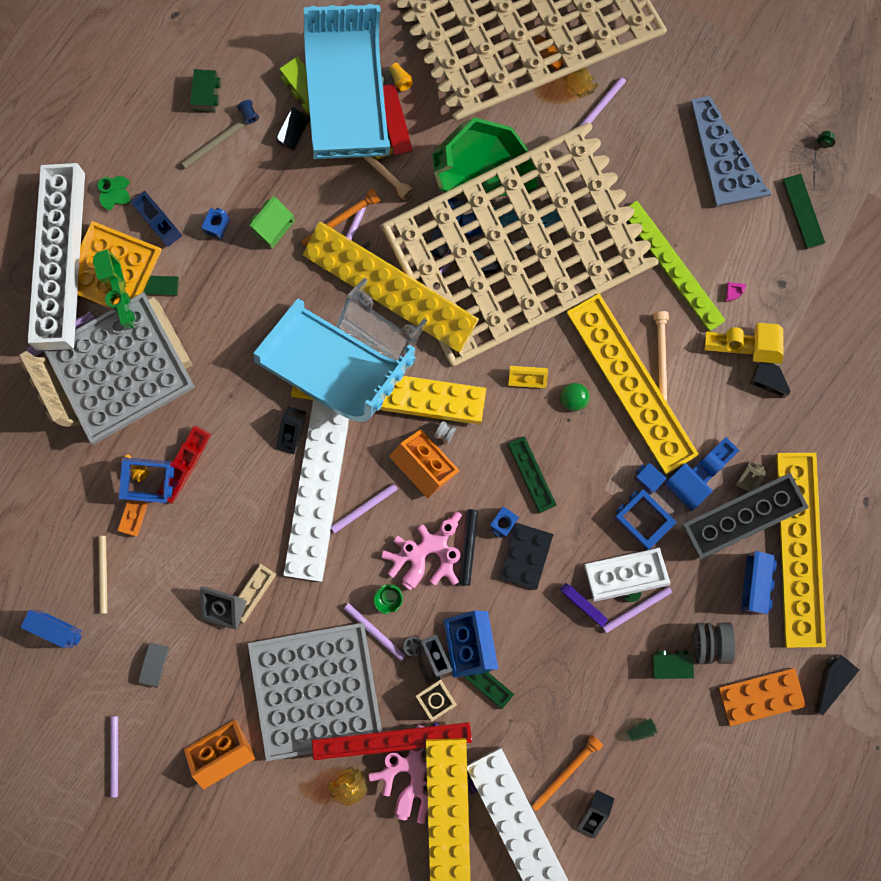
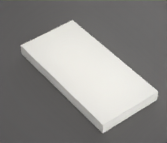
M660 548L584 564L594 602L670 585Z

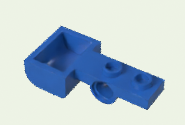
M725 437L693 469L686 463L683 464L664 485L690 511H693L713 491L706 483L740 450Z

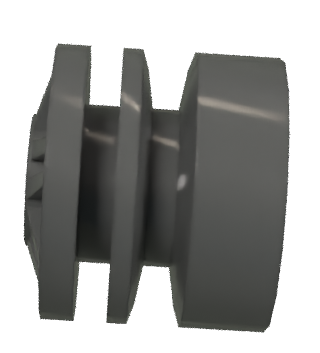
M696 623L693 634V650L697 664H704L705 659L707 664H712L714 655L718 664H733L735 636L731 623H716L715 631H713L711 623H706L705 627L703 623Z

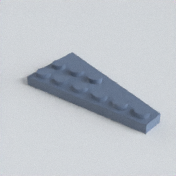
M711 97L692 99V111L715 206L719 207L771 196L772 193L769 188L767 189L762 182V177L760 174H757L752 166L753 163L739 141L731 133L732 130L721 117L722 114Z

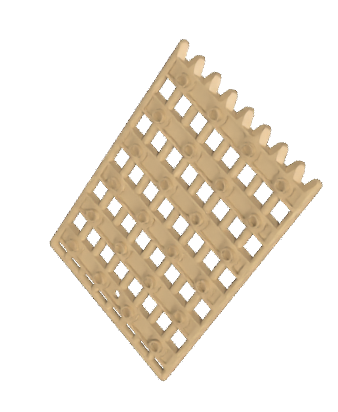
M398 0L396 2L398 8L411 7L403 15V21H418L409 30L410 35H425L424 38L417 42V49L432 48V51L424 57V63L439 62V65L431 71V76L433 78L446 76L447 78L438 85L439 92H454L445 100L446 106H461L453 114L455 121L645 43L667 32L665 25L650 0H641L640 2L636 0H601L598 2L594 0H560L555 3L553 0H519L514 3L511 0H478L474 3H471L470 0H438L430 3L429 0ZM573 3L577 11L561 16L558 9ZM614 3L618 11L603 16L600 9ZM450 4L453 11L437 17L434 10ZM491 4L494 11L478 17L475 10ZM532 4L535 11L520 17L517 9ZM642 8H646L647 12L649 13L648 16H645V14L642 11ZM539 17L543 25L527 31L524 23ZM580 17L584 25L569 31L565 23ZM622 17L626 25L611 31L607 23ZM455 18L458 19L459 26L444 31L441 24ZM498 18L501 25L486 31L483 23ZM650 22H654L657 27L656 30H653ZM547 31L550 39L535 45L531 37ZM588 31L592 39L577 45L573 37ZM630 31L634 39L619 45L615 37ZM464 32L468 39L452 45L449 37ZM506 32L509 39L493 45L490 37ZM513 45L516 53L501 59L497 52ZM596 45L600 53L585 59L581 51ZM472 46L475 53L461 59L458 58L457 51ZM555 46L558 53L543 59L539 51ZM479 60L482 67L466 73L463 66ZM521 60L523 68L511 73L507 72L506 65ZM559 60L564 62L566 67L556 72L550 73L547 65ZM486 74L490 82L474 88L470 80ZM528 74L532 82L516 88L512 80ZM494 88L497 96L481 102L478 94Z
M590 122L576 127L382 224V229L405 274L415 280L421 277L426 287L454 304L472 294L477 305L465 311L472 315L481 312L485 322L474 327L465 346L459 352L460 356L456 358L451 348L438 340L451 366H457L658 265V259L655 257L643 258V255L650 249L651 243L647 240L637 242L634 240L642 232V225L638 223L627 225L626 223L633 216L634 209L630 206L618 207V204L625 198L626 192L622 189L612 191L609 189L617 181V174L613 172L602 174L601 172L608 165L609 158L605 155L593 156V153L600 147L601 141L597 138L586 140L584 138L592 130ZM564 142L569 153L553 160L549 149ZM531 159L535 170L519 176L515 166ZM573 160L577 170L562 177L557 167ZM497 176L502 186L486 193L481 183ZM539 176L544 186L528 194L523 183ZM581 176L586 187L570 194L566 183ZM463 192L468 203L452 210L447 200ZM506 193L510 203L494 211L489 200ZM548 193L552 204L537 211L532 200ZM590 194L594 204L578 211L574 201ZM430 209L434 220L418 227L413 217ZM472 209L477 220L460 227L456 217ZM514 210L519 220L502 227L498 217ZM556 210L560 221L545 228L540 218ZM598 211L602 221L587 228L582 218ZM394 226H396L400 234L397 238H395L391 230ZM438 226L442 237L426 244L422 234ZM481 227L485 237L469 244L464 234ZM522 227L527 237L511 245L506 234ZM564 227L569 238L553 245L549 234ZM606 228L611 238L595 245L591 235ZM402 243L405 244L409 252L406 255L403 254L399 246ZM446 243L451 254L435 261L430 251ZM489 244L493 254L477 262L473 251ZM531 244L535 254L519 261L515 251ZM573 244L577 255L562 262L557 251ZM615 245L619 255L603 262L599 252ZM411 260H413L417 268L415 272H412L408 264ZM455 260L460 271L443 278L439 268ZM497 261L502 271L485 278L481 268ZM539 261L544 271L528 279L523 268ZM581 261L585 272L570 279L566 268ZM623 262L627 272L612 279L607 269ZM464 278L468 288L452 295L447 285ZM506 278L510 288L494 296L489 285ZM548 278L552 288L536 296L532 285ZM589 278L594 288L578 296L574 285ZM439 283L440 289L435 290L433 284ZM514 295L519 305L502 312L498 302ZM556 295L560 306L545 313L540 302ZM523 312L527 322L511 330L506 319ZM489 328L494 339L477 347L472 336Z

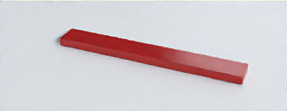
M470 722L315 739L311 740L314 761L426 748V739L466 738V743H472Z

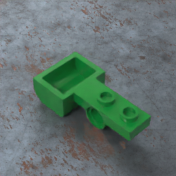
M108 249L99 251L93 257V264L97 279L111 290L106 294L105 302L114 311L118 312L121 325L125 329L135 328L133 323L135 316L129 308L131 300L129 294L125 292L124 287H126L120 260ZM120 298L119 302L114 305V301Z

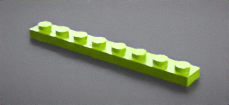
M635 201L629 205L634 209V214L627 222L629 224L638 223L642 225V232L638 235L641 241L647 240L651 243L650 253L658 259V264L708 332L726 321L640 203Z

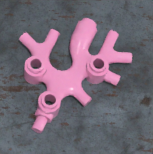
M456 511L451 518L448 517L446 521L442 522L440 530L435 534H430L424 525L417 528L422 536V542L419 545L410 540L405 541L397 536L393 542L400 546L401 551L399 553L383 551L382 553L383 559L391 560L394 563L387 574L394 578L406 561H411L412 566L402 580L404 581L401 583L411 590L417 586L423 577L426 555L436 553L440 557L441 564L430 582L437 585L439 580L446 576L452 586L457 584L459 581L453 572V564L459 561L460 552L454 547H448L447 539L455 533L459 525L457 522L462 515ZM450 525L452 529L447 532L444 530V527ZM408 545L413 546L411 552L406 551ZM450 552L456 553V557L454 559H451L449 557Z
M417 724L416 728H421L425 726ZM424 748L410 749L406 757H401L397 752H390L385 758L386 767L382 771L369 773L370 782L383 780L382 795L390 796L394 776L401 771L409 773L411 783L400 793L394 812L396 814L395 818L407 820L410 817L413 800L418 797L421 799L417 823L425 824L428 812V792L424 789L427 785V780L424 778L427 773V762H424L422 759ZM396 757L397 762L391 763L390 758Z

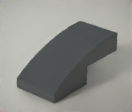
M150 642L142 666L139 684L158 688L164 672L163 667L169 653L168 646Z

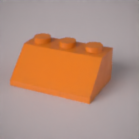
M422 429L401 442L389 456L427 499L439 491L460 471Z
M235 719L184 749L191 775L203 790L255 759L251 746Z

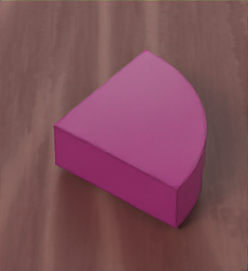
M727 282L725 302L738 299L745 291L746 284Z

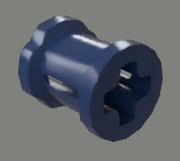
M245 100L237 105L238 111H241L244 117V124L249 125L259 120V115L253 109L252 100Z

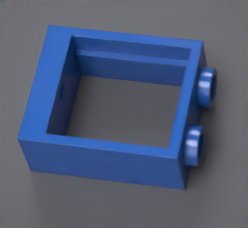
M124 457L121 466L119 499L167 503L168 497H172L173 487L169 486L170 478L173 479L174 467H171V461ZM131 465L165 468L163 494L129 491Z
M644 489L640 492L636 490L629 497L631 501L626 506L622 504L615 511L617 515L614 519L647 551L677 522ZM641 498L665 520L647 540L623 517Z
M29 609L20 627L62 648H74L82 637L80 635L81 629L41 610Z

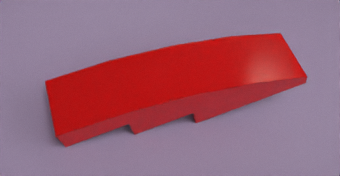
M395 83L383 86L386 124L394 156L411 153L413 149Z
M196 425L192 427L186 442L182 444L175 460L171 462V467H174L173 479L170 478L169 486H173L172 497H168L167 500L171 504L174 503L187 482L212 435ZM164 478L157 490L158 494H163Z

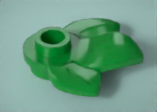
M124 176L101 178L97 183V189L100 192L99 201L102 206L111 211L115 203L119 205L130 203V195L125 189L130 184V181ZM109 184L110 188L105 190V185Z

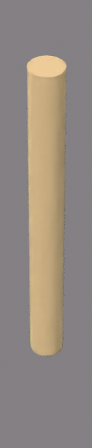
M98 536L99 614H106V536Z

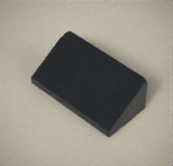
M292 107L276 137L277 143L294 151L310 117Z

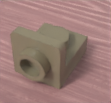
M749 461L736 485L747 492L757 489L765 477L764 467L757 462L752 463Z

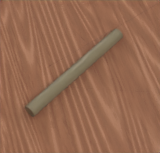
M239 120L184 160L182 165L185 169L243 128L245 126L244 122Z

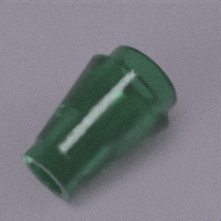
M645 718L628 730L627 733L630 740L634 742L654 737L658 730L652 718Z

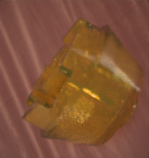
M586 68L563 77L567 83L566 89L571 95L575 93L580 99L595 93L594 90L599 87L598 83L593 84L591 82L594 78Z
M353 766L339 772L341 776L335 781L331 779L327 785L330 796L343 806H351L359 802L367 793L364 773L359 771L358 768L355 770Z

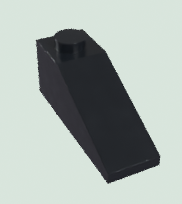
M841 654L831 655L825 662L827 666L823 670L815 708L817 715L823 716L859 672V669Z

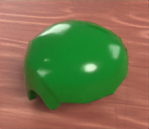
M570 383L562 389L560 394L561 404L567 410L573 412L584 409L590 401L589 390L583 384Z
M393 584L381 585L374 593L373 603L376 610L385 615L396 612L403 603V594L400 588Z

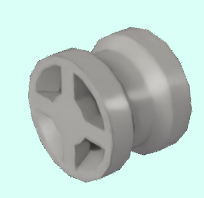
M442 421L434 438L441 439L448 445L456 428L449 427L445 421Z

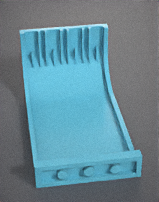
M380 5L304 7L305 63L314 159L389 156L390 142L387 134L379 51Z
M300 299L294 302L253 353L254 363L336 413L357 422L368 421L375 411L381 408L384 399L392 393L395 384L401 381L407 368L411 367L416 359L414 356L415 348L411 345L406 347V355L404 358L400 356L399 360L382 355L305 309L304 302Z

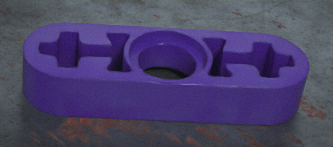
M565 582L559 589L562 594L600 627H603L608 621L599 610L568 583Z

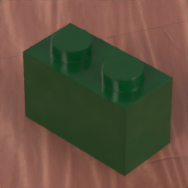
M194 69L190 100L193 111L216 112V106H219V95H217V92L221 88V77H218L216 70Z
M677 650L676 654L668 655V651H656V655H651L652 679L694 678L693 654H688V650Z

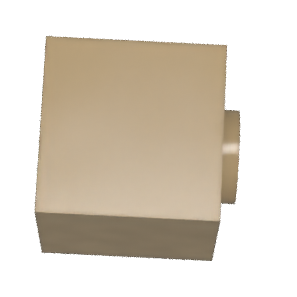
M441 679L416 695L431 721L457 705Z

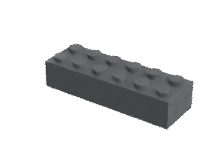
M790 472L684 523L683 527L699 559L702 560L797 515L809 507Z

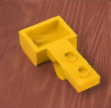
M756 323L753 336L744 335L743 330L738 327H732L726 333L706 332L705 350L753 354V361L782 364L783 328L778 324Z

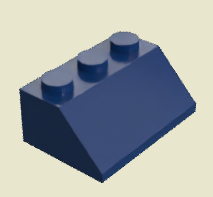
M759 551L747 553L741 611L757 614H768V611H771L772 599H770V592L774 590L772 574L775 572L777 565L774 555Z
M474 610L443 620L453 678L498 670L488 611Z

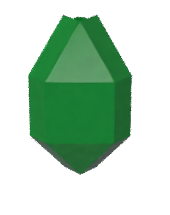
M474 117L461 123L432 153L434 174L440 191L447 192L529 150L512 127ZM531 159L515 166L519 176L535 170ZM497 176L481 183L486 193L502 186ZM539 176L523 183L528 194L531 193V190L540 187ZM503 193V194H501V195H499V196H497V197L507 196V195H506V193Z

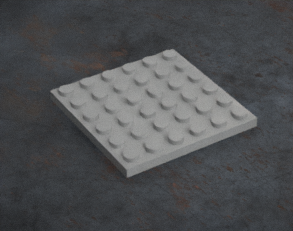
M144 292L132 298L131 303H129V308L135 316V321H133L135 328L125 329L121 325L118 312L111 310L75 330L74 349L44 350L92 445L195 388Z
M364 623L248 643L266 761L313 753L311 740L382 732Z

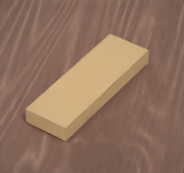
M261 563L238 596L247 601L240 620L243 623L246 622L277 575Z

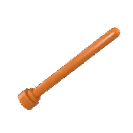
M372 188L366 192L367 194L364 199L326 223V225L333 229L368 204L372 205L374 203L375 205L381 200ZM313 233L301 241L303 246L308 245Z
M593 734L587 739V746L533 803L532 809L534 811L539 810L592 752L595 753L596 750L599 751L604 746Z

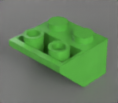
M273 196L270 200L268 199L264 202L261 212L252 217L250 227L255 237L273 249L295 222V218Z

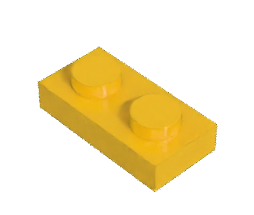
M510 366L508 386L546 388L548 368Z

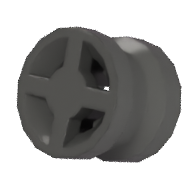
M410 637L405 640L403 649L407 655H419L420 639Z

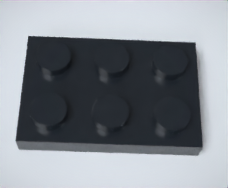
M516 523L500 579L537 590L554 534Z

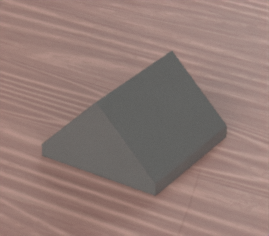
M201 586L202 620L236 630L247 601L234 595Z

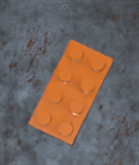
M795 668L718 687L729 726L806 707Z

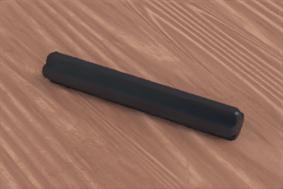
M468 509L466 516L459 584L464 586H470L478 520V510Z

